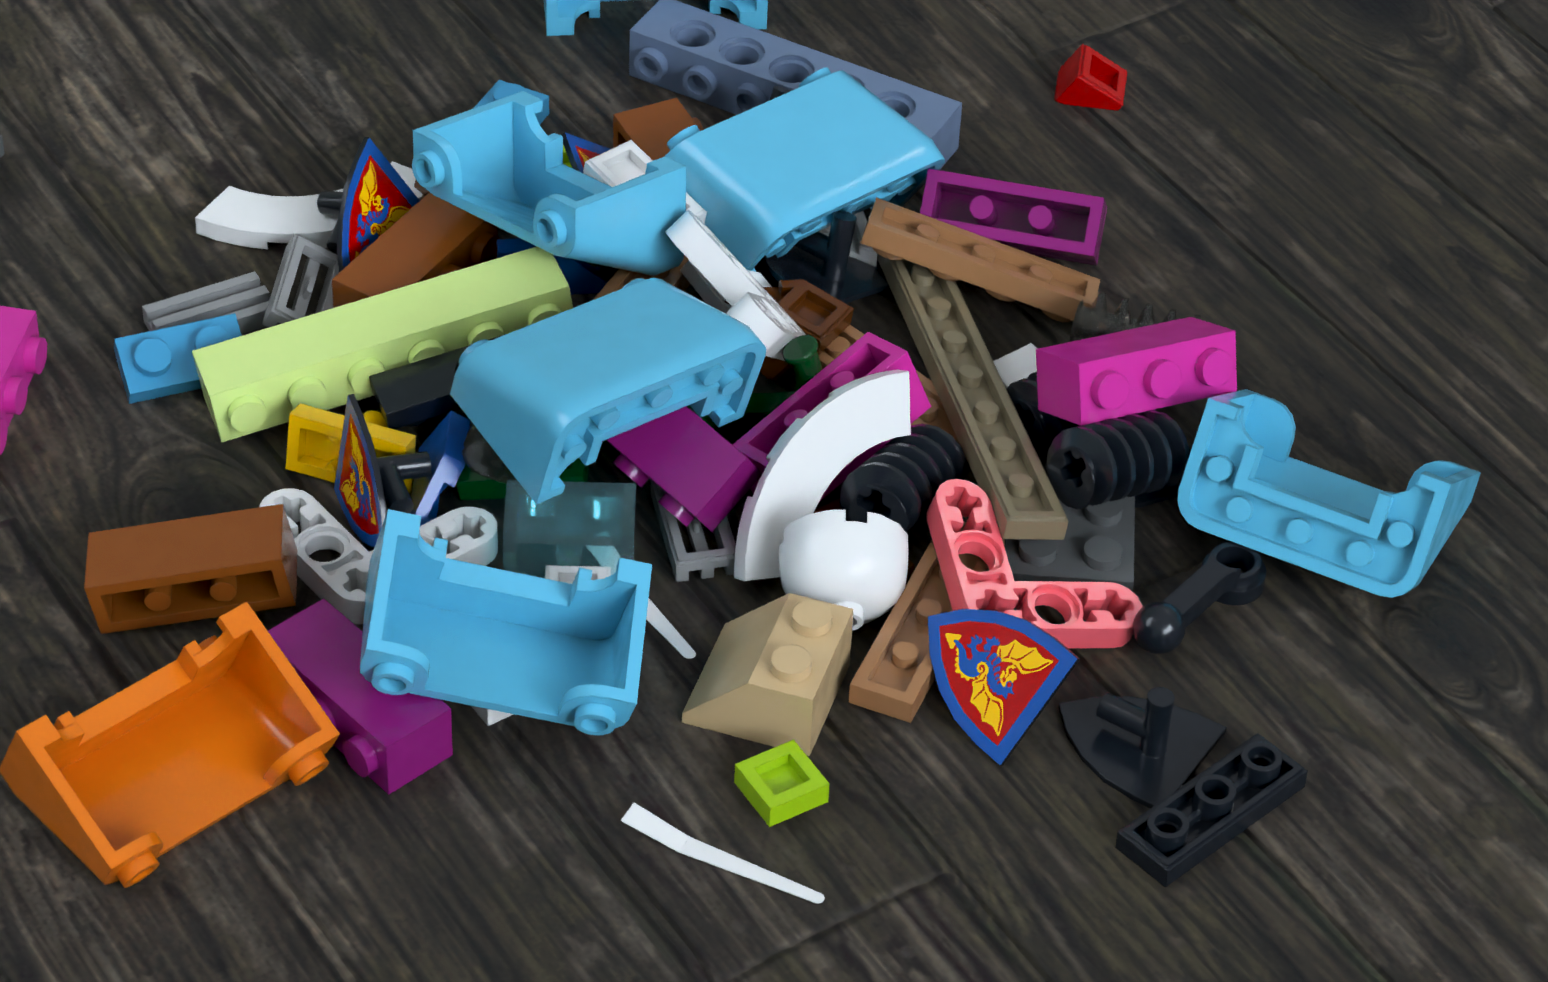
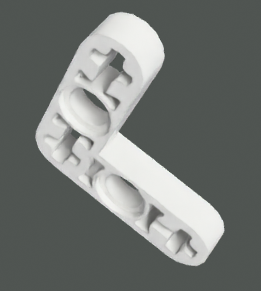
M687 210L665 231L667 236L732 306L725 314L751 328L765 345L767 357L785 361L782 354L784 347L792 339L806 334L696 215Z
M295 488L280 489L264 497L260 507L284 505L298 550L297 576L320 599H326L353 624H363L366 582L373 550L368 551L312 495L303 490ZM460 507L420 526L421 537L431 546L435 537L448 540L446 558L486 566L495 559L498 553L497 521L485 509ZM299 521H300V525H301V533H300V534H299V531H298V525L296 524V522H299ZM331 549L342 554L336 560L329 562H319L309 558V555L318 550Z

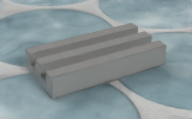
M294 234L285 248L262 324L269 328L276 326L278 322L282 324L305 317L320 264L329 268L315 313L332 309V279L339 273L337 255L300 235ZM304 254L308 257L292 309H289L286 305L301 256Z
M254 271L142 306L143 320L148 330L153 331L235 313L241 334H246L266 327L262 322L270 300V294L265 285L260 286V278Z
M651 480V498L676 582L689 581V571L699 570L701 579L714 577V568L724 567L726 575H734L736 544L727 516L713 531L718 549L715 550L708 549L701 523L695 518L686 527L693 552L686 553L677 519L658 503L666 492Z

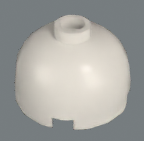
M826 510L807 514L789 523L783 530V542L779 540V571L782 588L785 594L793 593L854 609L852 631L859 629L863 624L871 622L887 613L897 603L904 591L908 573V534L899 523L881 514L867 512V523L846 521V510Z

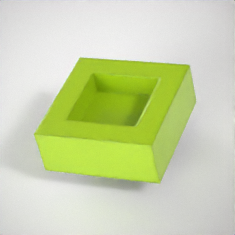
M794 739L735 764L734 783L769 827L828 802L829 782Z

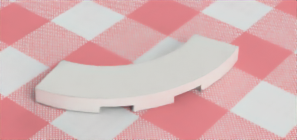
M392 161L390 164L417 198L421 200L424 195L414 187L416 178L413 170ZM228 186L195 217L197 234L237 246L268 249V242L289 243L294 234H297L323 248H327L326 244L339 216L323 215L319 212L317 207L319 194L271 196ZM343 189L336 190L335 192H343Z
M897 369L874 373L853 380L830 392L829 398L818 404L804 418H797L781 435L766 457L768 464L758 481L753 497L748 496L744 505L735 548V579L751 581L780 577L779 540L783 542V530L785 527L807 514L814 513L830 483L854 458L881 442L911 435L909 371Z

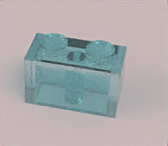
M507 480L503 525V570L545 578L546 565L611 567V575L616 572L619 558L634 560L636 483L563 482L565 488L562 494L535 504L517 480Z

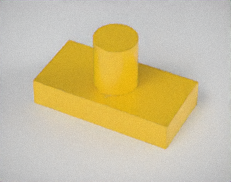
M301 403L289 413L285 469L335 483L345 416ZM370 410L363 413L373 441L376 457L415 453L416 435L388 428L382 413ZM413 479L403 480L409 493L412 491Z

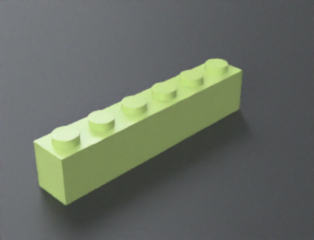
M536 246L192 351L205 402L220 440L225 442L289 422V413L300 403L329 410L347 404V397L350 394H354L357 401L374 396L369 376L466 347L479 340H488L511 333L572 309L573 304L569 284L553 254Z

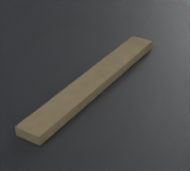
M877 254L878 262L978 486L987 494L991 501L1002 539L1064 540L1069 521L956 281L939 278L929 268L908 260H890Z

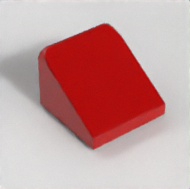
M1082 44L1059 69L1054 100L1065 105L1118 111L1124 102L1127 70L1091 47Z

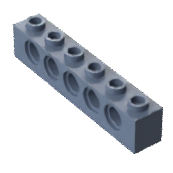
M659 0L630 29V76L738 115L769 101L774 86L784 87L791 91L799 88V84L808 76L822 68L828 67L831 73L844 70L930 137L945 158V163L959 148L962 102L677 0Z

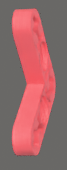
M947 480L939 486L926 513L927 524L953 611L960 609L993 610L1029 620L1058 639L1067 648H1117L1124 646L1130 641L1133 635L1134 618L1143 605L1138 596L1129 588L1112 582L1015 581L993 507L987 494L978 485L967 480ZM962 516L968 517L967 522L963 528V531H961L964 524ZM968 553L980 557L987 564L989 571L978 572L967 568L961 562L959 555ZM1044 605L1056 609L1063 616L1065 623L1052 624L1043 620L1037 614L1035 606Z

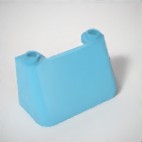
M828 67L822 68L808 76L799 84V88L702 131L699 130L697 125L680 131L667 142L670 151L665 155L686 166V192L707 211L705 225L747 270L755 272L754 267L764 256L769 258L776 255L779 258L787 254L799 240L831 226L833 213L836 211L856 214L869 207L872 210L876 197L902 207L926 183L928 169L938 170L945 163V158L930 137L844 70L831 73Z
M525 91L413 130L412 170L417 182L422 187L426 188L434 196L555 256L653 276L678 267L684 259V254L665 232L686 212V166L665 156L647 163L645 175L614 187L602 183L563 164V136L556 133L547 135L535 115L543 111V100Z
M638 278L627 283L622 289L493 340L483 339L471 344L459 358V366L454 376L450 395L534 503L539 504L563 493L565 484L559 476L576 459L579 458L585 466L596 462L602 441L688 405L691 406L700 418L708 415L717 427L742 418L766 356V347L751 328L739 320L662 279L650 278L645 280L644 278Z
M1248 389L1208 398L1177 497L1179 510L1187 523L1201 531L1372 594L1392 598L1404 595L1420 584L1472 501L1481 474L1479 471L1454 462L1437 460L1426 463L1417 469L1411 477L1406 491L1399 493L1383 491L1289 457L1295 438L1296 425L1293 415L1286 405L1276 399Z
M390 509L387 510L369 564L360 658V673L367 681L372 683L376 690L389 695L410 693L575 726L577 730L589 735L609 734L614 729L623 726L630 719L637 705L652 564L619 558L616 572L613 575L596 580H591L592 570L579 567L573 583L569 584L446 558L448 540L435 537L432 546L426 543L420 535L421 516Z

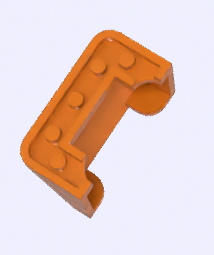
M248 602L239 605L218 618L216 623L222 630V634L218 638L216 635L211 636L199 645L196 640L188 643L183 647L175 661L75 717L68 711L57 717L53 725L45 714L15 732L1 763L0 775L13 794L104 885L120 881L124 888H128L138 883L160 865L156 858L287 780L291 779L295 786H299L318 775L328 766L329 761L325 754L333 746L340 733Z

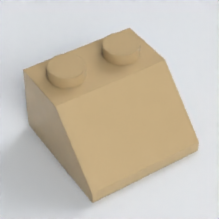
M788 593L725 623L682 712V723L772 747H777L794 739L804 753L810 756L850 666L854 609Z

